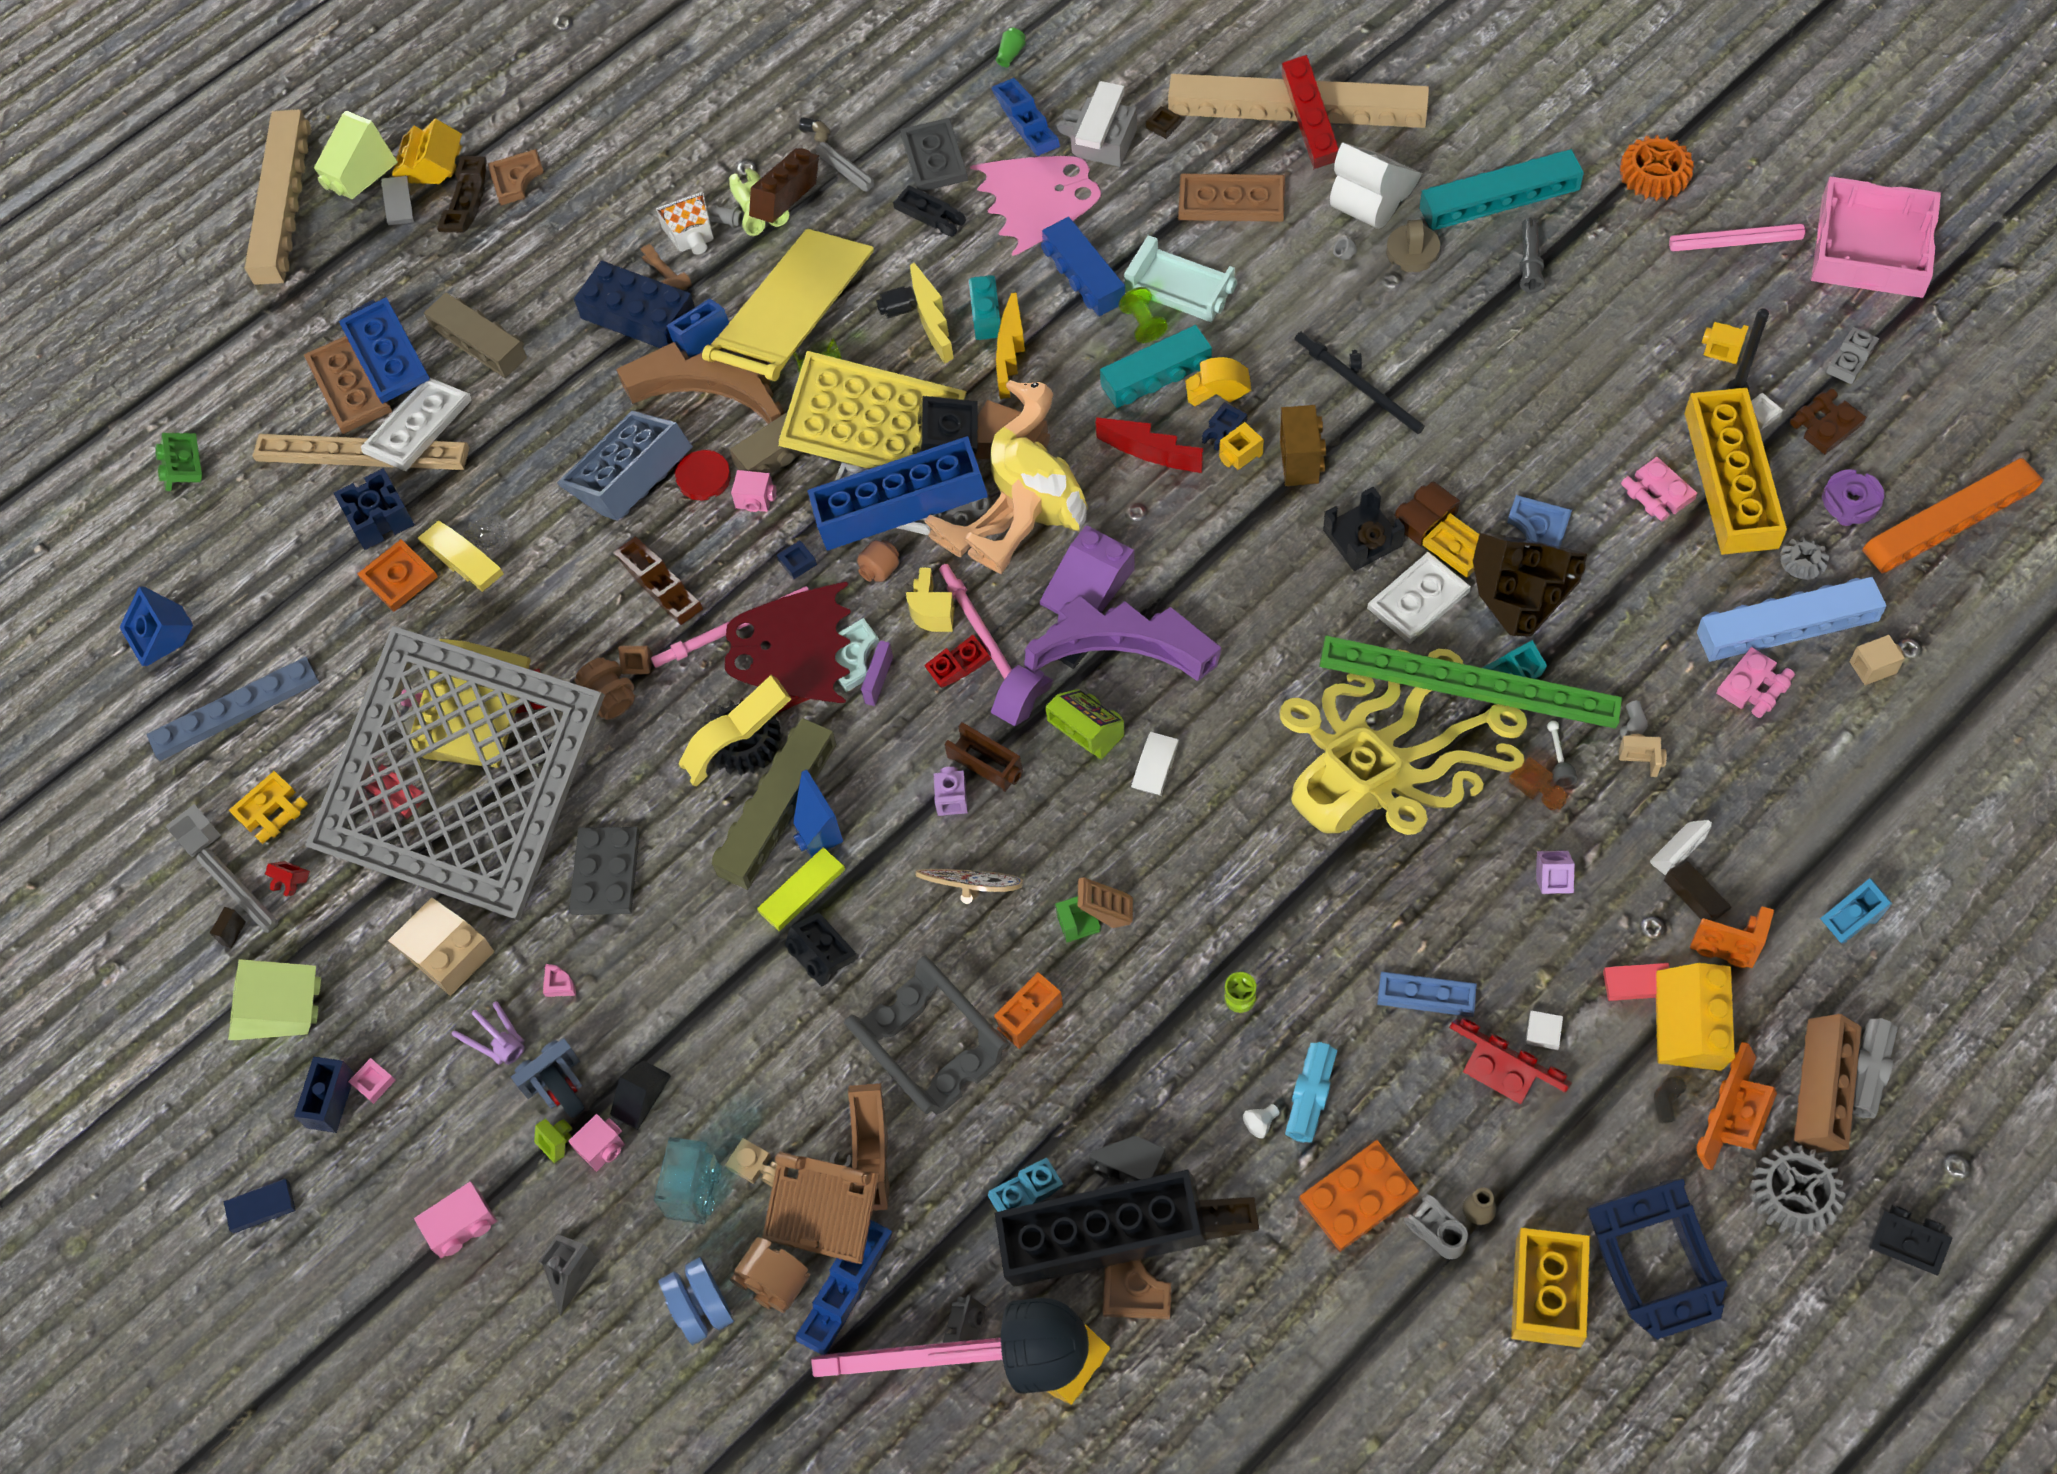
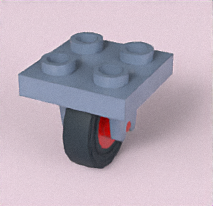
M564 1038L559 1042L554 1040L541 1050L542 1054L533 1061L529 1059L521 1063L515 1069L516 1073L511 1076V1079L527 1099L539 1093L550 1109L561 1104L567 1114L574 1118L585 1109L575 1094L582 1087V1084L570 1069L580 1060Z

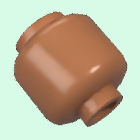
M886 540L872 541L857 557V563L860 567L858 569L859 574L867 581L884 582L897 569L899 565V552Z

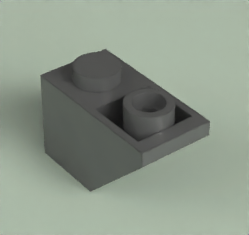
M1132 1136L1096 1149L1089 1156L1090 1167L1094 1168V1173L1105 1179L1114 1177L1123 1181V1184L1158 1176L1166 1159L1165 1148L1138 1136Z

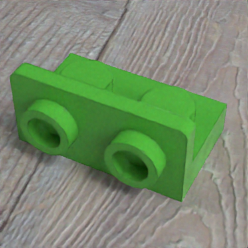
M162 433L161 444H156L155 453L156 460H161L162 465L158 466L159 481H164L165 491H171L172 482H201L202 472L196 433Z

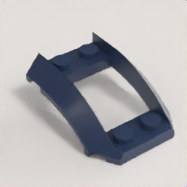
M1683 1178L1660 1182L1659 1185L1606 1202H1597L1587 1208L1606 1266L1629 1317L1654 1339L1667 1337L1721 1319L1724 1304H1722L1725 1288L1728 1287L1705 1241L1693 1205H1690L1684 1188L1686 1184ZM1672 1219L1700 1286L1643 1304L1622 1257L1616 1236Z

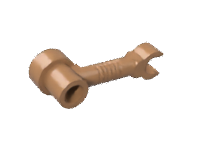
M647 244L640 248L645 254L642 256V259L650 266H654L665 278V280L661 281L662 283L683 291L692 286L688 275L685 272L676 275L660 259L652 245Z

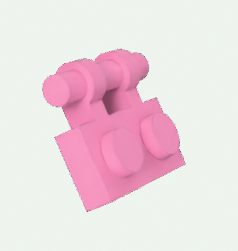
M1655 457L1636 471L1634 478L1637 482L1629 476L1621 482V485L1627 490V494L1633 500L1637 499L1646 507L1645 511L1650 516H1656L1661 522L1665 521L1670 515L1664 508L1667 507L1675 515L1693 502L1697 496V492L1658 457ZM1647 491H1649L1651 494H1653L1656 498L1653 499V498L1647 493Z
M1751 647L1718 687L1716 694L1740 709H1743L1749 701L1755 705L1752 709V714L1761 718L1766 712H1770L1773 709L1778 696L1789 689L1791 686L1790 681L1795 676V673L1791 669L1785 668L1781 674L1776 675L1772 671L1775 669L1777 662ZM1763 683L1770 687L1766 693L1758 691Z

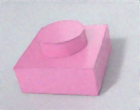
M370 1058L348 1082L374 1104L396 1080Z

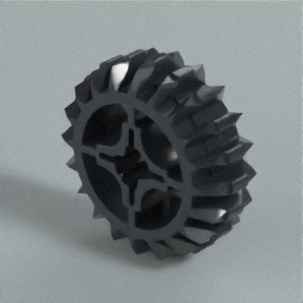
M730 700L729 707L727 708L719 705V713H710V720L713 721L721 716L728 715L739 704L735 705ZM774 715L762 726L764 728L763 734H759L756 731L749 739L730 743L729 751L722 748L712 757L710 762L715 763L719 770L725 768L726 772L730 775L735 769H737L738 774L741 776L745 769H749L754 774L755 766L757 765L765 769L766 764L764 760L773 761V752L779 751L780 746L778 742L782 741L781 726L776 716Z

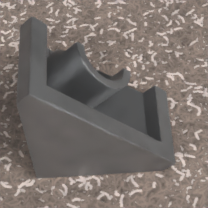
M557 1234L538 1262L544 1267L559 1315L561 1316L599 1260L584 1244Z

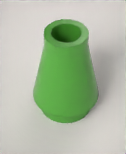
M1008 28L1007 31L1003 32L996 62L1000 66L1009 67L1013 59L1025 46L1026 36L1022 31L1016 28Z

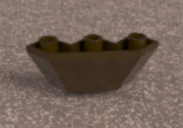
M1480 533L1473 558L1479 596L1509 635L1531 637L1580 583L1586 567L1587 553L1528 539Z

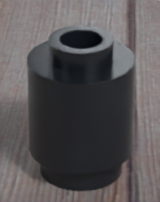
M901 286L879 293L880 299L876 300L880 315L885 314L887 319L912 312V308L917 307L916 298L911 286L907 288Z

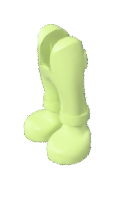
M749 168L745 170L748 182L742 184L740 178L735 173L729 177V186L734 198L745 212L742 221L743 229L748 235L756 236L764 230L765 221L749 216L751 187L761 177L756 171ZM787 210L774 223L770 224L775 227L784 225L789 219V211Z

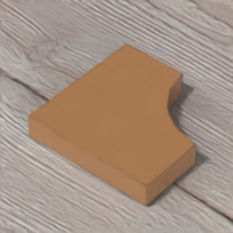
M536 149L488 163L501 206L525 199V190L528 183L536 176L544 173Z
M1141 1259L1105 1267L1103 1316L1170 1320L1171 1283L1160 1281L1149 1274Z

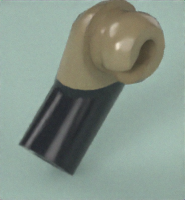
M801 118L799 123L800 130L816 133L814 139L817 142L828 141L830 129L822 121Z

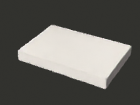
M1427 552L1368 603L1367 609L1407 643L1411 644L1470 592L1471 586L1431 553Z

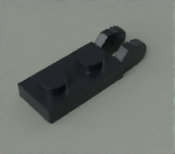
M907 185L893 202L894 209L935 229L938 228L943 234L950 237L957 233V228L952 223L962 226L967 220L963 213L950 207V204L910 185Z

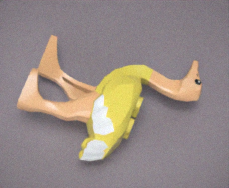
M1009 380L1006 383L1007 389L1015 394L1024 404V409L1018 417L994 435L990 451L991 472L1001 494L993 506L976 522L966 527L951 524L932 515H929L925 520V523L932 529L928 536L933 541L958 557H962L971 547L968 555L972 559L1001 575L1009 565L1012 555L1020 542L1033 530L1034 522L1046 526L1063 525L1064 528L1080 531L1086 520L1088 507L1083 492L1067 462L1060 457L1055 458L1049 454L1041 443H1034L1028 438H1023L1045 419L1051 407L1053 392L1046 384L1041 382L1017 383ZM1010 527L1003 540L993 541L984 538L989 535L1004 533Z

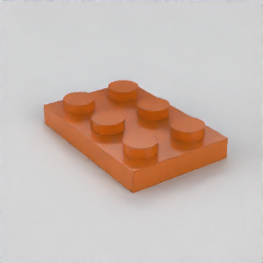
M1376 1140L1301 1194L1299 1201L1339 1252H1341L1415 1198L1419 1190L1380 1142Z

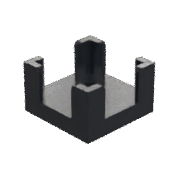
M922 396L918 411V425H921V437L917 453L968 436L974 455H976L978 449V401Z
M1374 487L1361 493L1360 506L1338 517L1337 506L1325 511L1323 531L1353 571L1403 546L1405 527L1398 518L1395 519L1393 527L1380 510L1381 496ZM1367 521L1378 522L1385 529V543L1382 546H1377L1376 549H1368L1366 545L1360 543L1358 538V532L1362 529L1361 526ZM1371 532L1370 536L1374 538L1375 534Z

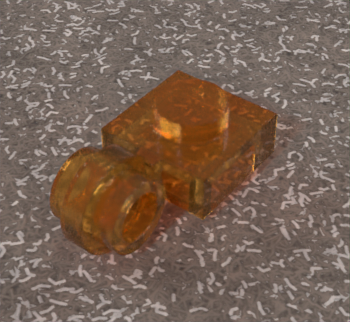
M1531 757L1524 761L1522 767L1516 769L1509 776V782L1533 800L1541 792L1543 794L1541 797L1543 804L1552 811L1561 809L1566 804V799L1568 798L1566 792L1558 785L1553 787L1548 785L1553 781V774Z

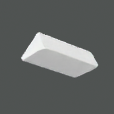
M1709 820L1688 822L1651 859L1650 863L1666 876L1669 870L1679 866L1707 838L1712 822Z

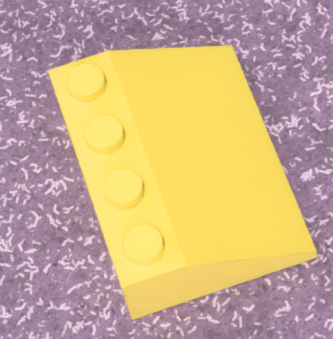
M439 639V641L529 669L531 662L529 657L466 641ZM430 670L428 676L432 679L442 673ZM452 677L456 688L467 683ZM446 679L433 685L437 697L451 691ZM477 685L482 696L493 691ZM472 687L459 693L463 706L477 699ZM428 688L423 691L419 707L432 701ZM504 694L508 705L519 700V698ZM498 695L485 702L489 714L503 708ZM454 697L440 703L445 715L458 709ZM480 705L466 712L471 724L484 718ZM435 706L422 712L427 725L440 719ZM517 708L511 710L513 718L515 716ZM506 713L492 720L497 733L511 726ZM461 715L448 721L452 733L466 727ZM417 716L415 717L411 733L422 728ZM487 723L474 729L479 742L492 736ZM443 724L430 730L434 743L448 737ZM469 733L422 756L424 759L482 766ZM424 734L411 740L416 753L429 746ZM509 734L500 738L504 749L506 747ZM495 741L482 747L486 760L500 754ZM501 760L489 767L499 768Z

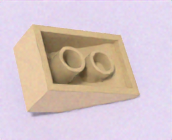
M434 898L426 902L388 940L392 946L450 996L494 953L485 937Z

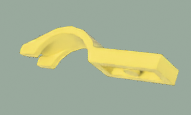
M770 675L728 715L710 721L692 737L678 764L682 769L687 770L691 776L690 782L693 786L697 787L708 777L706 774L707 765L718 751L730 743L749 739L791 700V697L776 677Z

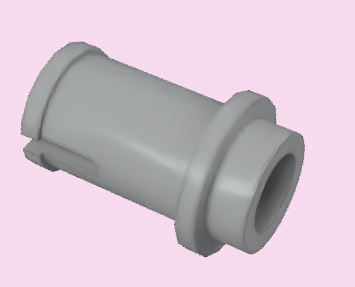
M714 205L710 208L709 213L719 214L709 215L710 222L728 224L732 228L742 226L744 212L740 211L739 208L728 209Z

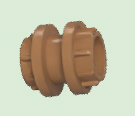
M601 657L585 664L577 672L575 683L605 695L597 716L610 720L620 716L631 707L635 698L633 694L634 684L629 678L619 679L622 674V668L616 661H609Z

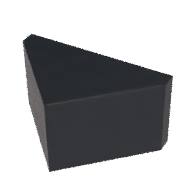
M645 1061L624 1073L619 1078L610 1112L611 1117L638 1130L671 1075Z

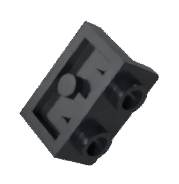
M819 912L792 925L785 942V947L789 954L800 962L808 975L815 979L821 987L828 984L832 973L855 962L857 953Z
M1891 1205L1890 1209L1881 1206L1879 1211L1880 1218L1868 1247L1938 1276L1953 1239L1948 1232H1945L1946 1226L1929 1218H1925L1924 1223L1910 1218L1912 1212L1896 1205Z

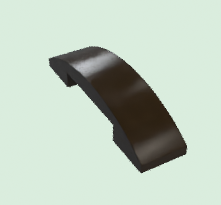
M460 157L455 172L458 182L449 209L442 212L437 227L438 232L464 233L472 225L483 195L487 165L486 157Z

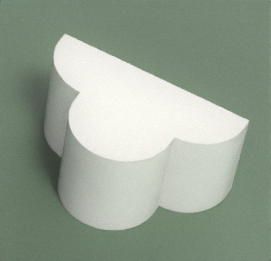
M1342 142L1335 159L1334 171L1337 177L1331 190L1330 205L1380 229L1391 219L1399 202L1405 200L1411 194L1422 173L1377 152Z

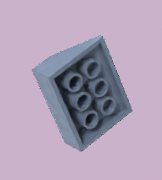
M631 411L557 483L561 488L602 516L618 521L630 512V508L638 500L646 497L649 490L658 481L663 480L667 476L668 471L676 463H679L693 446L676 422Z

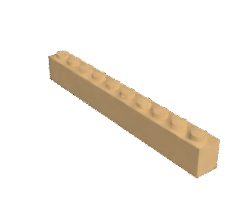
M1171 74L1168 110L1179 116L1297 121L1284 79ZM1316 81L1330 123L1425 128L1429 86Z

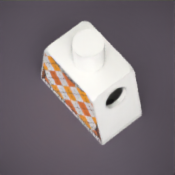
M702 192L656 208L662 229L679 251L683 252L691 249L696 255L706 251V243L712 241L714 237Z

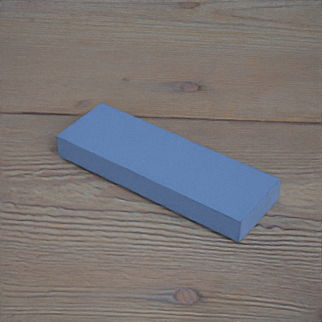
M1381 971L1377 1005L1473 1017L1477 983Z

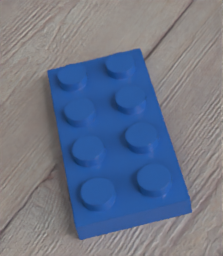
M387 297L339 320L346 337L382 404L430 380Z

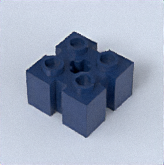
M384 468L364 477L366 483L355 487L354 483L333 493L364 550L384 541L382 535L393 531L396 535L415 525Z

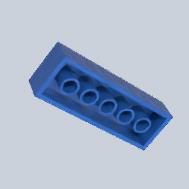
M968 436L807 490L817 528L827 551L921 520L929 515H935L988 497Z

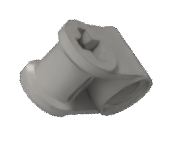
M1426 1194L1422 1198L1423 1203L1412 1215L1407 1214L1403 1218L1404 1222L1414 1234L1425 1240L1441 1256L1446 1259H1456L1465 1251L1468 1236L1467 1230L1438 1200ZM1447 1234H1453L1460 1239V1243L1449 1245L1443 1240V1237Z

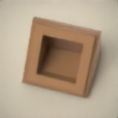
M648 646L618 647L622 674H650L653 653Z

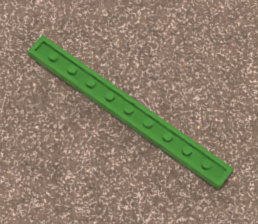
M1326 635L1324 638L1319 667L1614 729L1619 724L1622 697Z

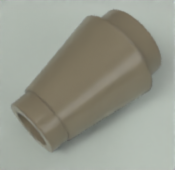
M1479 1188L1464 1200L1463 1212L1470 1222L1484 1225L1494 1219L1496 1205L1493 1193L1489 1189Z

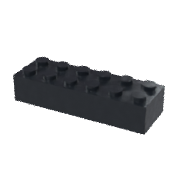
M1189 1169L994 1212L1004 1278L1013 1287L1208 1245L1196 1181Z

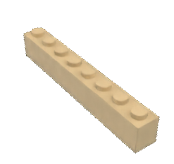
M301 109L271 112L245 263V270L254 285L284 283L286 272L289 271L288 256L293 247L291 238L292 232H295L296 229L294 219L295 213L299 210L298 194L302 191L301 176L305 172L304 157L308 153L307 139L308 135L311 134L310 122L305 119Z

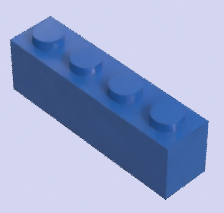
M1069 216L1042 230L1043 242L1041 243V248L1047 257L1051 256L1059 273L1066 275L1070 286L1075 292L1078 291L1082 295L1088 309H1093L1098 317L1126 303L1125 285Z

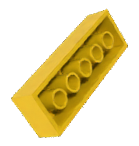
M1748 388L1690 393L1684 414L1721 555L1779 549L1787 528Z

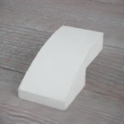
M1153 732L1149 733L1136 769L1132 788L1162 796L1169 768H1172L1179 739Z

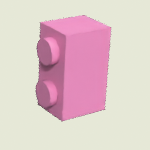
M471 1181L414 1218L431 1250L440 1258L457 1253L462 1248V1244L473 1237L484 1235L490 1230L491 1225L497 1222L482 1194Z

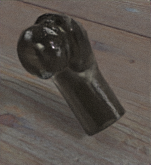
M1680 1076L1668 1077L1654 1091V1102L1659 1123L1675 1121L1672 1104L1687 1088L1685 1080Z

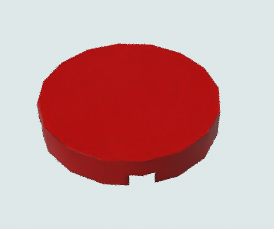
M700 450L692 452L680 461L675 471L676 483L683 495L692 500L704 501L709 500L708 497L714 495L717 497L724 492L729 485L731 473L729 464L722 455L715 451Z

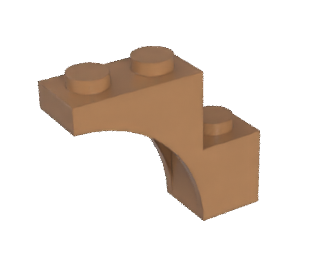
M881 1083L849 1086L852 1168L879 1173L872 1211L888 1210L890 1191L886 1162L888 1132ZM854 1183L852 1192L863 1194L864 1185Z

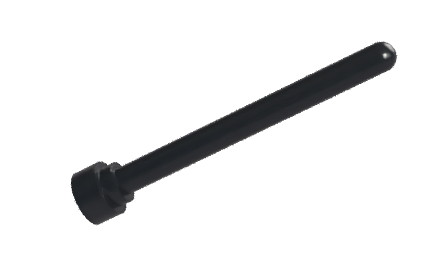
M1761 308L1758 310L1736 377L1728 382L1725 390L1747 387L1749 391V385L1746 381L1769 317L1767 309Z

